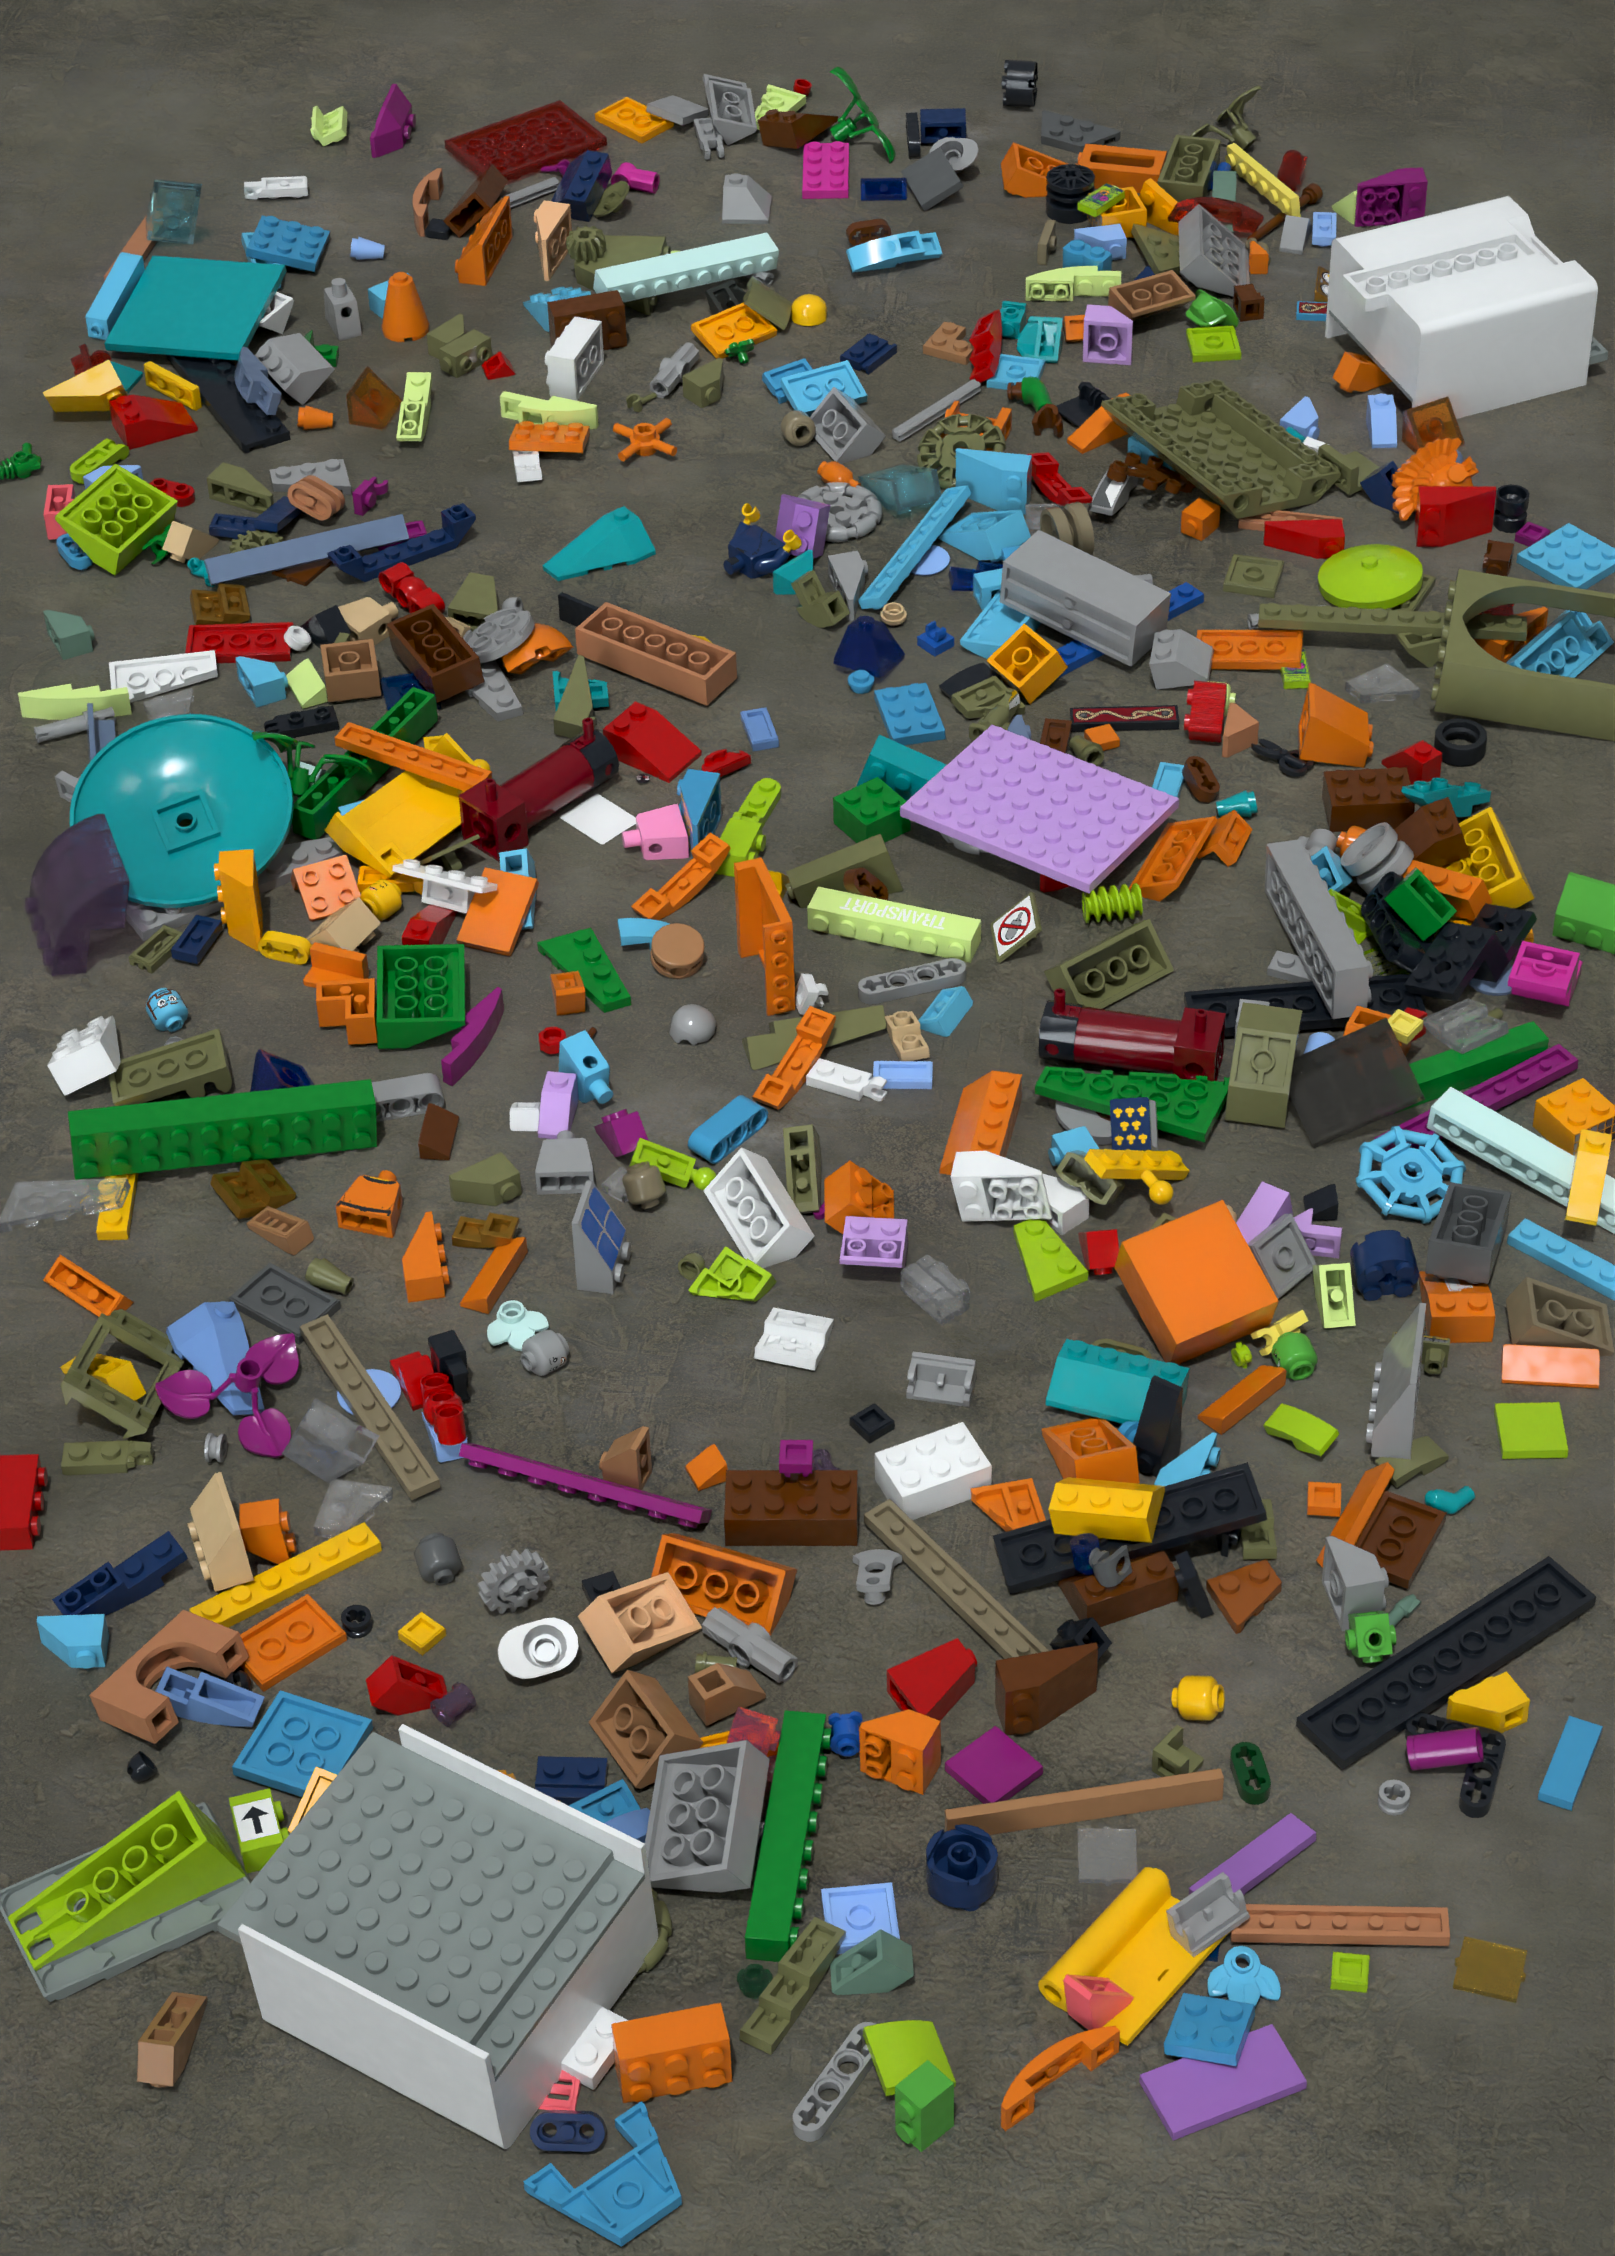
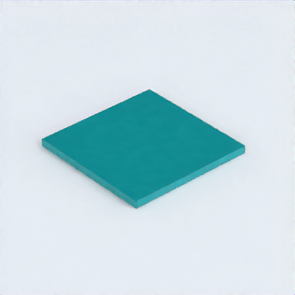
M152 256L104 343L105 349L109 351L238 360L242 347H248L277 292L287 272L286 266Z

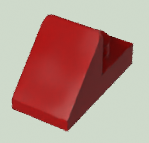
M417 1351L390 1360V1369L398 1380L411 1409L415 1411L423 1408L420 1380L423 1376L434 1373L429 1356H422Z

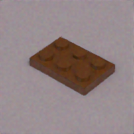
M1385 1490L1354 1546L1376 1556L1380 1568L1384 1567L1386 1569L1390 1583L1408 1589L1446 1521L1447 1512Z

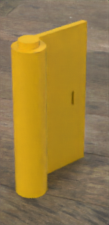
M1145 1867L1038 1981V1987L1042 1995L1050 2003L1067 2012L1063 1982L1066 1974L1109 1978L1134 1997L1131 2004L1103 2026H1116L1120 2030V2042L1128 2046L1228 1934L1195 1957L1190 1955L1171 1936L1166 1913L1168 1909L1180 1902V1900L1171 1896L1169 1879L1162 1870Z

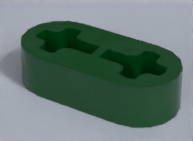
M1250 1742L1236 1744L1232 1747L1230 1753V1769L1239 1796L1248 1804H1262L1268 1800L1271 1789V1779L1262 1752L1258 1746ZM1241 1757H1246L1248 1761H1251V1766L1247 1767L1245 1760ZM1254 1779L1256 1787L1260 1789L1254 1790V1787L1249 1785L1250 1780Z

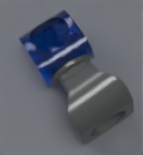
M1079 1534L1070 1541L1075 1569L1086 1575L1094 1573L1095 1578L1102 1586H1116L1132 1573L1127 1545L1121 1546L1110 1556L1108 1551L1103 1550L1101 1552L1099 1539L1094 1534ZM1124 1556V1566L1119 1573H1117V1563L1120 1560V1558Z

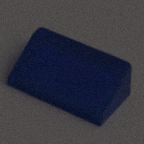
M861 178V201L907 200V178Z

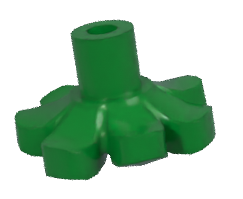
M753 339L743 340L738 344L733 342L724 352L729 358L738 356L740 364H745L749 362L747 352L752 351L755 344Z

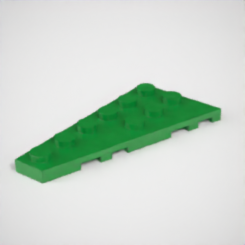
M1046 1066L1035 1084V1094L1106 1115H1110L1111 1099L1148 1097L1156 1102L1157 1129L1205 1143L1227 1100L1230 1077H1224V1081H1207V1076L1196 1075V1080L1180 1079L1176 1074L1130 1071L1129 1076L1113 1075V1070H1102L1101 1074L1085 1073L1081 1068Z

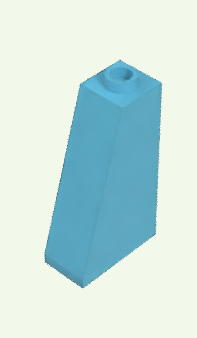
M125 252L119 254L85 316L89 337L102 340L107 339L145 270L143 256Z

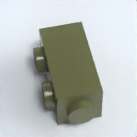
M473 329L439 348L441 370L459 378L482 365L492 357L491 338Z

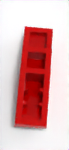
M999 309L979 318L969 339L974 347L969 358L974 366L969 377L970 380L975 379L981 383L995 376L1002 345V319Z

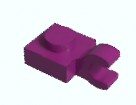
M372 477L369 481L364 480L352 492L354 514L364 516L375 505L377 495H383L388 492V480H384L381 484H377V477Z

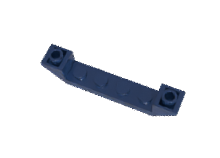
M464 503L454 505L441 511L443 528L439 530H433L428 534L411 538L406 542L387 547L384 550L363 557L351 545L339 547L328 552L327 555L339 570L363 582L378 578L380 572L400 562L410 566L456 549L475 522L476 515Z

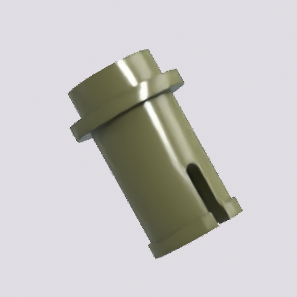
M704 1651L703 1654L696 1655L695 1673L716 1663L737 1668V1657L707 1655V1651Z

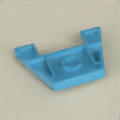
M642 2101L615 2119V2128L634 2149L575 2189L550 2163L523 2181L524 2190L534 2198L621 2247L682 2205L680 2191L668 2161L663 2155L658 2142V2136L649 2120L646 2106Z

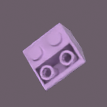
M846 1216L840 1264L905 1268L908 1247L907 1219Z

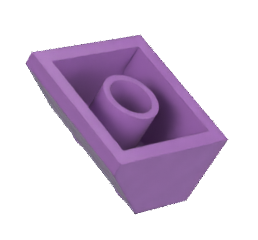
M782 494L775 537L785 543L783 541L784 533L792 530L801 539V546L796 550H791V555L799 556L810 549L813 551V559L822 556L831 505Z

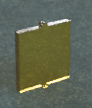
M1464 1936L1460 1957L1455 1959L1457 1970L1453 1989L1516 2003L1520 1984L1526 1978L1523 1970L1527 1950Z

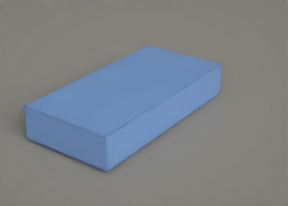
M767 707L740 712L741 721L752 751L779 747V739Z

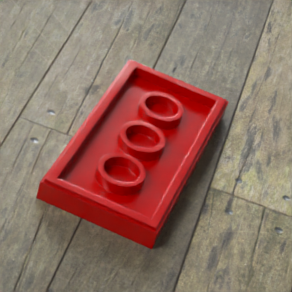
M293 622L189 625L185 653L215 650L216 663H236L235 658L239 656L267 662L291 661L292 648L285 642L284 634L294 624Z

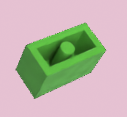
M929 2060L895 2086V2130L905 2143H912L920 2152L924 2151L954 2126V2083Z

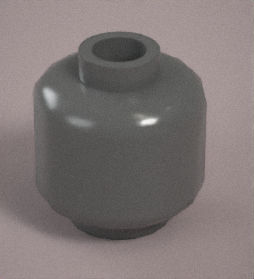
M434 1533L422 1538L414 1552L422 1579L428 1582H435L436 1585H445L453 1581L454 1576L460 1571L462 1566L454 1540L444 1536L442 1533Z

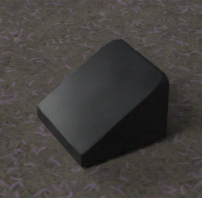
M1335 1184L1327 1185L1303 1196L1305 1211L1313 1208L1312 1221L1337 1220L1338 1197Z

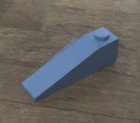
M204 1302L166 1329V1334L174 1352L180 1359L186 1358L194 1366L193 1370L202 1372L208 1377L212 1385V1393L228 1379L230 1373H236L239 1361L245 1358L247 1351L250 1349L243 1321L234 1302ZM233 1382L217 1397L233 1415L253 1414L251 1393L240 1391ZM258 1387V1409L261 1413L264 1411V1405Z

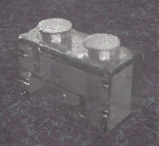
M927 1254L917 1260L916 1264L912 1263L900 1272L901 1291L942 1326L953 1320L954 1316L958 1317L968 1311L970 1307V1288L963 1279L955 1278L943 1262H936Z

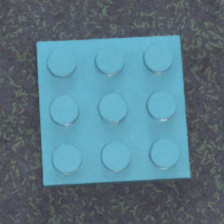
M1568 523L1518 553L1516 563L1553 584L1588 589L1615 572V548Z

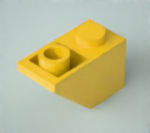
M1506 1671L1495 1677H1487L1481 1683L1466 1690L1456 1691L1448 1698L1446 1718L1503 1733L1527 1722L1530 1699Z

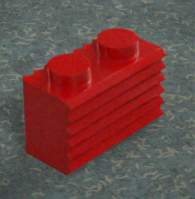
M1194 681L1193 689H1188L1187 705H1191L1190 714H1185L1184 730L1189 732L1190 740L1221 742L1227 683Z

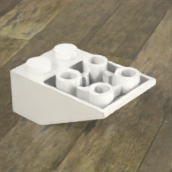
M113 1015L106 1019L103 1016L95 1018L87 1024V1028L79 1032L77 1029H72L61 1036L62 1040L57 1044V1049L52 1053L53 1056L47 1066L64 1096L117 1071L121 1060Z
M988 1151L956 1152L951 1181L962 1222L1052 1219L1042 1171Z

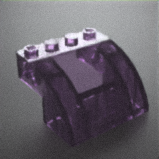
M96 814L69 827L56 837L43 852L32 875L30 895L25 898L26 914H31L32 931H37L38 949H43L44 966H49L52 976L86 973L91 930L125 928L130 882L105 814Z

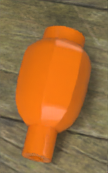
M823 461L818 467L817 474L821 476L824 483L845 482L850 483L852 487L861 486V483L853 479L852 472L836 461Z

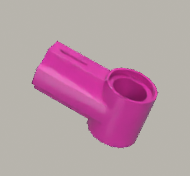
M624 162L611 177V185L619 181H625L628 183L629 189L656 193L660 182V175L657 172L636 169L633 164Z

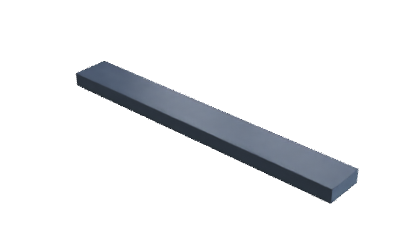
M403 514L208 558L204 560L210 585L213 586L219 583L329 559L327 553L342 546L351 545L357 552L407 541L409 540V535Z

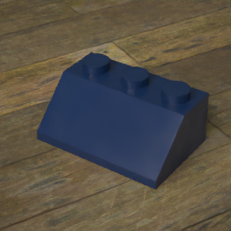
M587 150L569 164L551 201L570 204L571 219L585 222L590 221L613 174L609 154Z

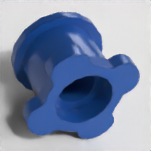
M853 1711L850 1714L833 1713L828 1717V1722L832 1725L830 1728L832 1729L830 1747L836 1754L850 1757L860 1752L859 1727L863 1721L860 1712Z

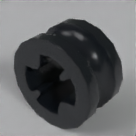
M352 1605L342 1612V1629L348 1637L354 1639L362 1638L371 1632V1612L367 1607Z

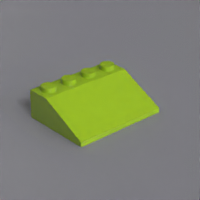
M115 463L55 516V520L95 564L113 575H117L143 551L141 548L155 535L162 534L164 528L175 520L178 501Z

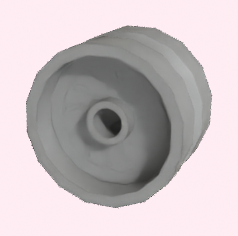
M1385 822L1376 824L1358 836L1345 850L1340 859L1341 866L1349 875L1357 876V884L1367 894L1373 890L1386 873L1393 871L1401 876L1414 858V853L1409 846L1401 840L1397 841L1398 834Z

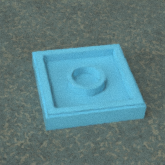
M1000 354L995 376L987 379V387L1007 390L1008 383L1013 382L1016 385L1017 382H1022L1024 377L1032 376L1040 379L1045 369V360Z

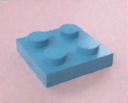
M1183 1993L1164 2041L1165 2055L1237 2066L1255 2017L1254 2004Z

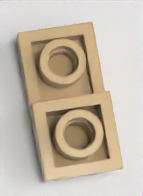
M898 1011L893 1015L885 1016L886 1028L900 1061L930 1058L929 1047L921 1035L920 1023L912 1011Z

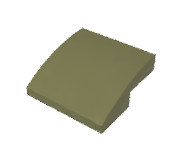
M752 276L747 283L748 291L743 297L744 304L784 330L790 318L791 302Z

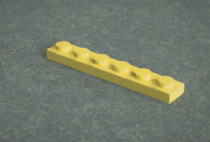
M1232 143L1226 146L1227 155L1225 160L1230 164L1232 170L1237 171L1236 173L1239 177H1242L1250 186L1259 191L1261 195L1278 207L1282 213L1301 217L1299 196L1237 144Z

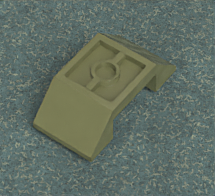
M1243 1002L1231 1065L1225 1120L1285 1129L1302 1010Z

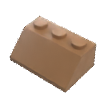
M1173 270L1110 287L1108 306H1112L1133 321L1182 307L1194 301L1196 295Z
M626 1670L588 1722L629 1780L638 1789L655 1783L659 1755L698 1749L703 1744V1741L656 1678Z

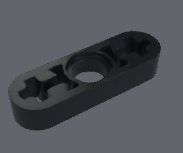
M917 112L906 113L908 156L920 157Z

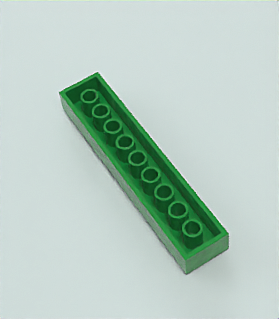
M371 1079L68 1111L75 1180L377 1147L376 1102Z

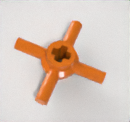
M664 418L655 426L650 423H640L634 426L633 429L615 423L613 432L629 438L631 443L618 453V458L624 462L635 453L640 456H650L657 450L675 456L677 447L660 441L659 436L672 425L670 419Z

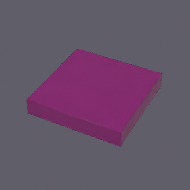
M994 1726L945 1762V1771L978 1800L986 1804L1010 1799L1043 1774V1766L997 1726Z

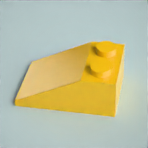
M110 360L43 392L54 412L110 411L109 400L117 399L123 395L128 396Z

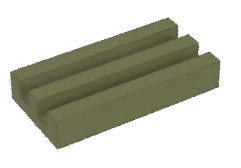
M163 925L129 956L130 965L135 966L138 964L140 969L144 970L147 967V972L154 973L172 956L171 949L182 935V932Z

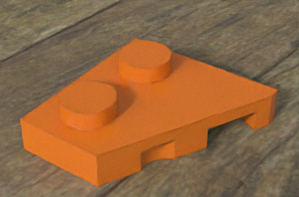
M1032 1478L971 1488L972 1502L1006 1532L1046 1521Z

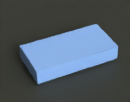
M874 1061L873 1077L879 1076L887 1080L883 1089H932L933 1062Z

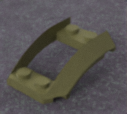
M123 1309L114 1310L109 1316L101 1313L61 1383L65 1405L67 1406L70 1399L73 1398L83 1407L92 1409L105 1416L111 1423L126 1428L127 1431L123 1439L144 1434L161 1404L155 1390L156 1383L177 1373L184 1360L180 1359L174 1352L170 1340L165 1333ZM108 1333L116 1337L119 1342L139 1350L147 1358L163 1364L141 1404L86 1373Z

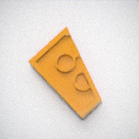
M1151 178L1146 180L1139 197L1147 209V223L1170 234L1179 236V221L1189 211Z

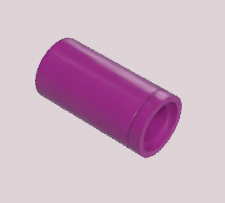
M1478 1727L1407 1736L1408 1760L1413 1771L1483 1762V1744Z

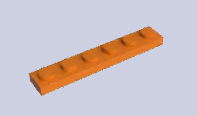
M348 722L335 736V746L463 791H467L486 778L492 779V771Z

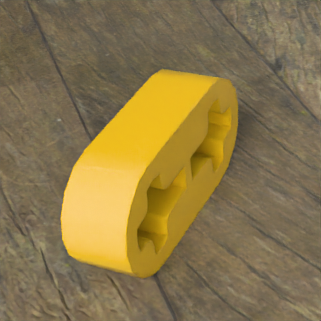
M267 931L258 943L260 953L272 960L303 965L310 958L312 944L301 936Z

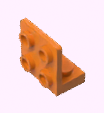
M347 854L292 870L291 884L294 890L299 889L310 921L326 918L361 896Z

